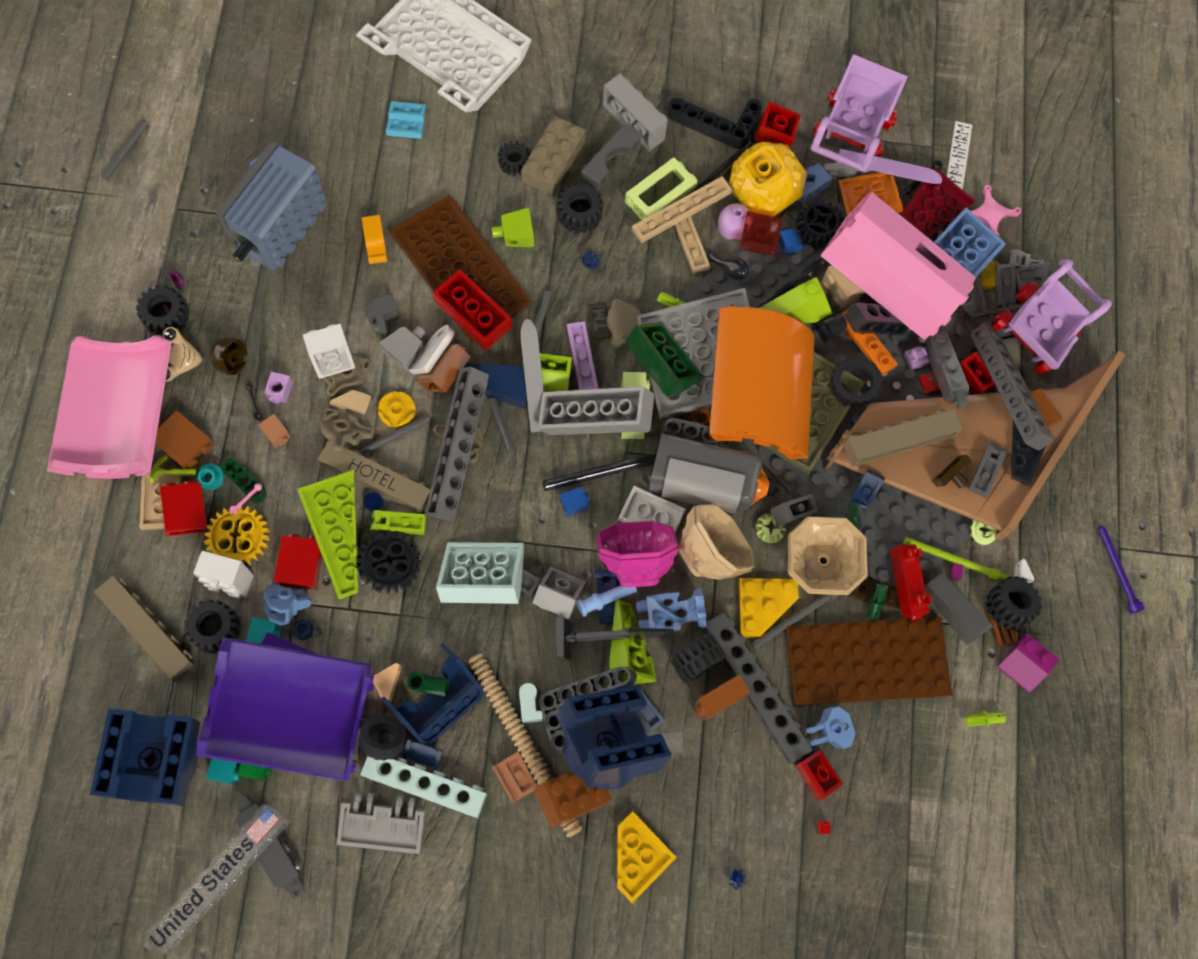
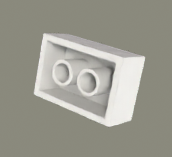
M332 324L324 329L311 330L307 334H303L309 357L319 379L355 368L341 324Z
M201 551L193 573L199 582L204 583L203 586L209 588V591L218 594L223 591L228 593V596L239 599L240 596L246 598L254 577L241 561Z

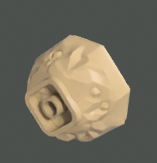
M715 504L698 505L692 508L687 515L686 526L682 530L681 543L678 544V551L692 574L696 577L721 580L751 572V569L754 567L753 550L735 520Z
M807 516L788 534V573L808 594L849 595L868 576L867 538L847 518Z

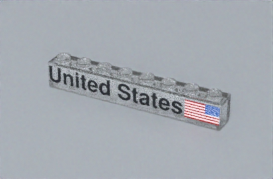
M274 804L262 805L258 808L254 819L251 822H246L240 828L241 833L226 843V849L222 853H218L213 857L209 868L202 870L195 877L197 881L181 892V898L168 906L165 910V916L162 919H157L150 926L151 931L146 937L163 955L172 952L291 822Z

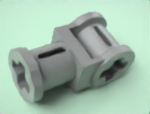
M1010 250L1008 253L1009 264H1015V269L1045 263L1043 259L1040 261L1031 259V254L1024 253L1021 250Z

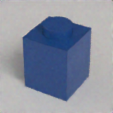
M582 487L560 494V501L565 516L568 517L588 510L590 498L587 492L584 493Z

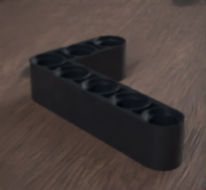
M673 98L669 101L667 115L670 120L733 148L740 149L747 143L760 117L762 103L758 99H750L737 123L680 98Z
M621 666L543 693L539 702L551 746L556 750H563L560 738L564 736L560 724L556 726L554 720L566 700L569 690L572 691L573 696L587 694L585 691L587 684L591 686L590 693L630 686L637 679L635 670L630 667ZM624 671H627L628 679L624 682L622 674ZM606 677L610 682L607 688L603 684ZM551 697L554 698L553 706H550L549 699Z

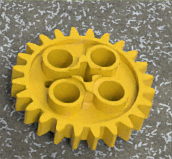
M241 506L237 514H231L230 511L228 512L223 508L224 514L216 513L218 518L216 520L210 519L213 525H206L207 529L210 530V532L204 533L209 538L204 541L206 545H209L206 550L209 553L212 552V554L241 561L243 564L247 562L251 566V559L258 561L256 555H264L261 549L268 548L267 544L264 543V541L270 540L265 535L270 533V530L265 528L268 524L266 521H262L264 519L262 515H258L256 510L251 512L248 506L245 510ZM227 524H233L230 530H224ZM252 524L251 530L244 531L246 525ZM230 542V546L223 550V544ZM250 543V547L243 551L242 546Z

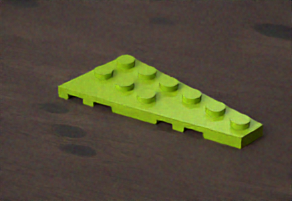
M354 470L297 489L338 600L358 594Z

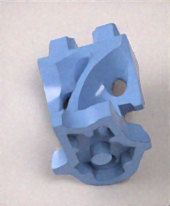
M702 588L696 589L690 599L678 602L679 592L646 596L647 600L636 602L637 613L648 612L649 619L638 621L639 628H663L678 631L681 630L682 624L688 622H698L699 627H707ZM671 599L673 603L666 606L663 604V601ZM684 609L686 611V616L679 617L677 615V610ZM672 620L673 625L671 627L665 626V621Z

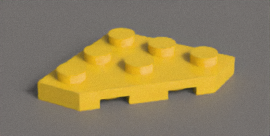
M739 578L740 633L743 637H761L798 600V583L794 579Z
M632 811L618 826L617 888L633 903L677 857Z

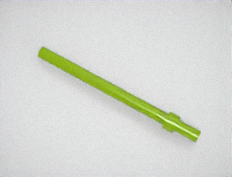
M909 537L904 539L903 544L905 545L916 544L917 549L921 548L926 553L985 574L992 580L1001 581L1009 576L1001 573L999 569L985 567Z

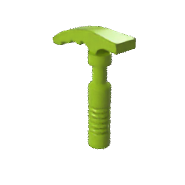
M165 454L152 468L149 479L150 483H154L159 475L196 477L197 470L177 468L165 470L161 468V465L168 460Z

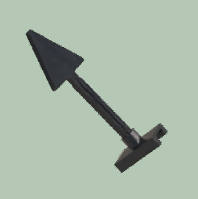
M556 617V657L561 658V660H570V644H577V642L626 639L629 637L643 640L673 634L674 629L627 627V631L577 633L569 632L568 619Z

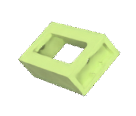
M673 157L629 190L625 195V203L641 220H644L687 196L697 187L698 181L692 173L685 169L682 162L677 161ZM673 171L682 183L652 206H647L639 198V195Z

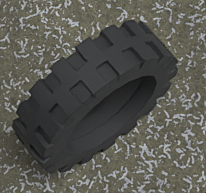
M852 356L847 357L846 360H841L835 366L830 376L829 385L832 388L831 393L835 394V399L843 402L842 404L845 406L850 405L852 408L857 406L864 407L876 398L881 389L882 377H880V370L876 369V365L873 362L870 363L867 358L862 359L860 356H855V358H852ZM849 369H857L864 372L871 383L869 391L862 395L849 393L842 386V373Z

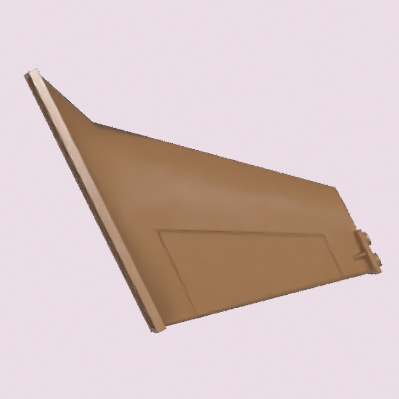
M1118 351L1112 358L1067 387L1042 389L1063 419L1049 427L1054 440L1046 445L1030 486L1011 479L1013 418L1000 393L968 395L965 409H957L953 401L945 402L943 397L870 403L851 431L847 429L826 459L829 461L826 467L830 468L834 462L863 475L867 469H870L884 476L885 480L883 483L997 529L998 532L995 538L1002 541L1019 524L1126 354ZM942 409L946 411L954 409L963 429L954 438L853 467L843 446L851 435H863L871 429L881 430L889 424L899 425L904 420L911 419L913 421L924 414L934 415ZM990 442L999 449L1007 450V454L988 497L984 498L969 491L968 487L981 461L984 450ZM991 454L990 457L997 459V456ZM958 455L969 456L972 461L960 471L968 480L965 486L958 488L952 480L943 487H936L933 484L932 480Z

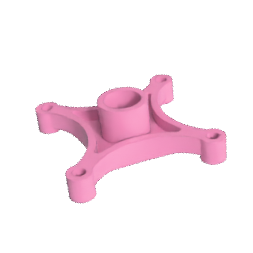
M986 185L982 191L984 194L983 205L971 212L1000 237V234L997 232L999 222L1006 217H1018L1021 209L1019 207L1007 209L997 203L991 196V186Z

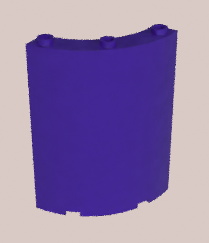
M223 637L218 653L215 681L209 697L207 715L204 718L198 739L196 756L348 781L350 773H354L357 761L353 760L358 730L361 729L365 717L361 715L368 685H372L374 673H371L372 664Z

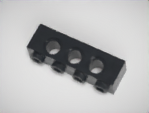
M854 303L844 314L854 333L903 335L909 329L908 326L880 304Z

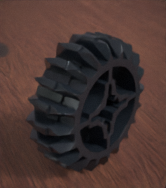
M816 199L814 204L810 201L798 212V217L795 220L796 230H799V236H803V241L809 240V245L815 243V247L819 244L822 247L826 246V243L830 242L844 221V217H841L842 211H837V206L832 207L831 202L825 204L823 200L819 203ZM810 216L812 219L811 223L808 224L806 218ZM830 223H832L833 229L831 231L828 229Z

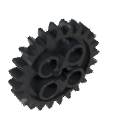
M390 530L387 536L382 531L380 532V537L373 534V541L367 538V545H361L363 551H358L357 556L360 558L357 559L356 563L361 566L357 567V571L363 572L360 575V579L367 578L365 585L372 583L371 590L379 587V593L383 589H386L387 594L390 593V589L397 593L398 587L404 591L406 588L405 583L411 586V579L416 580L417 575L415 573L420 572V568L417 567L421 565V560H417L420 557V553H414L417 550V546L411 547L413 540L411 539L406 542V535L399 538V532H396L395 536H392ZM399 548L401 553L394 554L391 549ZM379 552L382 557L376 559L372 556V553ZM389 559V561L392 562V565H389V563L386 562V560ZM403 566L405 567L406 571L402 573L398 572L396 570V567ZM379 570H383L386 572L387 575L385 577H380L377 575L376 572Z

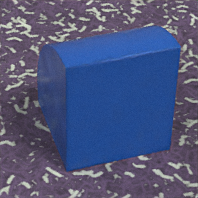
M795 229L780 231L777 241L783 255L804 249L798 232Z

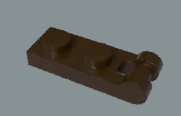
M863 580L848 597L870 602V597L873 596L877 583ZM888 586L884 606L900 610L897 587ZM859 587L864 588L863 593L859 592Z

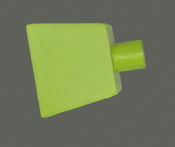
M529 208L504 214L501 216L502 226L491 227L493 238L504 237V243L507 247H534V235Z

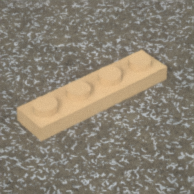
M691 216L675 224L674 228L692 274L710 269L709 261Z

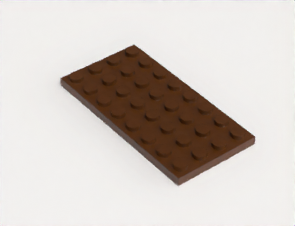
M450 194L389 230L394 241L432 292L460 269L511 318L532 305L531 300ZM460 328L469 342L473 343L474 340Z
M941 617L923 618L917 621L901 619L786 626L785 633L793 706L952 696Z

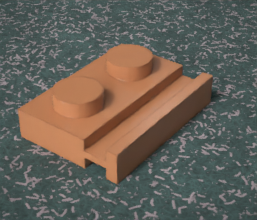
M519 752L492 767L512 803L532 793L538 787Z

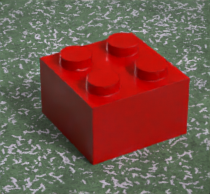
M769 101L761 115L754 141L759 143H781L788 145L790 148L796 135L801 114Z

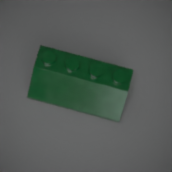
M662 322L636 325L625 340L666 397L679 395L702 380V374Z

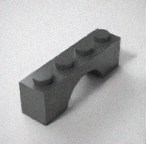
M626 124L621 128H617L613 137L605 141L602 149L593 155L589 164H585L580 171L581 181L584 184H589L590 188L592 186L595 187L596 192L600 191L609 179V170L606 167L607 161L617 155L630 157L640 146L642 135Z

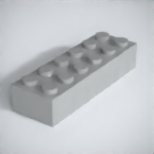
M644 386L543 392L538 429L548 435L647 432L651 429L654 393Z

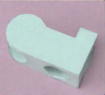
M531 683L523 684L519 689L522 723L543 721L542 711H536V687Z

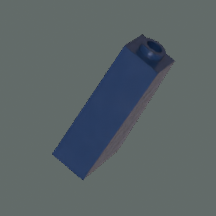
M465 364L463 368L473 367L489 374L484 396L495 397L496 400L520 408H526L527 393L524 366Z

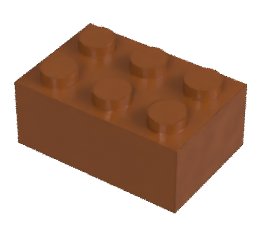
M573 771L544 782L534 790L551 829L602 808L612 801L608 789L597 787L588 789L586 783Z

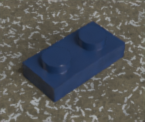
M867 469L850 502L867 510L883 484L885 477Z

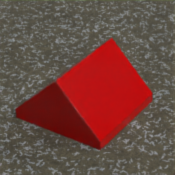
M821 749L795 765V768L816 801L826 798L843 785Z

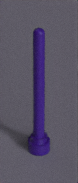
M1099 526L1098 532L1128 598L1127 609L1129 613L1134 614L1145 610L1143 602L1136 599L1106 528Z

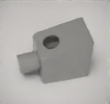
M403 326L382 340L379 345L383 353L404 371L408 372V369L424 348L423 342L420 339L426 333L420 326H417L412 332Z

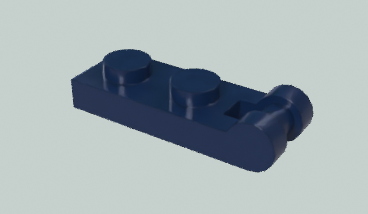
M595 569L598 594L616 588L615 574L609 570ZM602 578H609L610 583H602ZM615 601L604 605L602 610H598L599 624L613 623Z

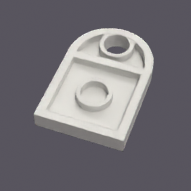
M448 325L437 330L408 371L413 375L429 373L451 342L455 333L454 330Z

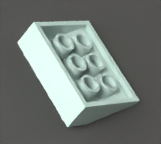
M447 542L436 585L440 602L518 604L522 585L524 543Z

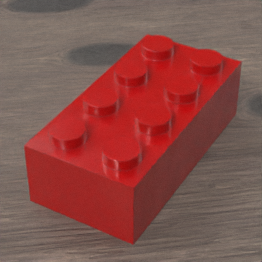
M460 269L432 293L434 303L484 351H487L512 329V318Z

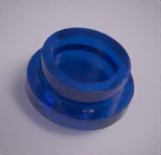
M372 492L364 497L363 505L368 511L373 512L382 507L383 499L378 493Z
M734 869L730 886L734 887V890L744 886L746 875H743L744 870Z

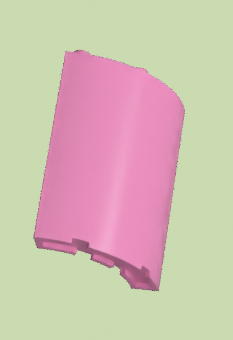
M85 336L76 337L71 341L47 466L48 472L74 476V472L85 473L87 478L103 479L129 478L130 474H135L138 477L151 472L172 341L166 340L163 336H152L149 339L132 343L128 341L122 343L90 340V338Z

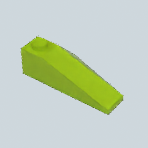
M817 277L759 308L777 310L781 314L790 316L803 324L816 323L832 315L826 295Z
M621 600L615 601L613 631H627V627L639 628V622L632 604ZM635 637L611 641L610 670L621 666L633 668L637 674L634 684L657 681L653 659L647 655L644 647L647 645L645 639L637 640ZM624 671L622 674L624 682L628 679L627 671Z

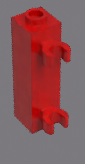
M916 544L898 545L889 551L902 618H910L911 621L923 619L922 616L930 613L928 604L932 603L931 595H926L919 562V558L923 556L921 548L917 549Z

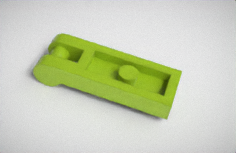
M374 510L372 512V518L374 519L370 530L373 532H388L390 530L393 533L425 535L427 517L424 516L425 514ZM381 519H386V524H381Z

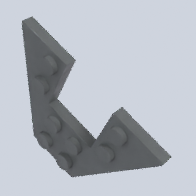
M1046 262L1015 269L1017 288L1019 289L1024 283L1028 284L1031 281H1035L1040 288L1047 279L1051 263ZM978 277L973 282L974 288L967 294L969 298L958 307L979 327L983 322L991 325L994 321L993 317L1000 311L1003 312L1010 309L1015 316L1026 301L1022 302V304L988 311ZM1004 328L998 330L1005 345L1020 342L1010 331L1004 333L1002 331Z

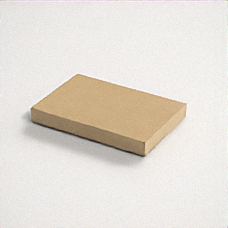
M150 472L142 475L139 526L141 530L164 529L159 487L165 483L183 484V476L159 475L154 483H150Z

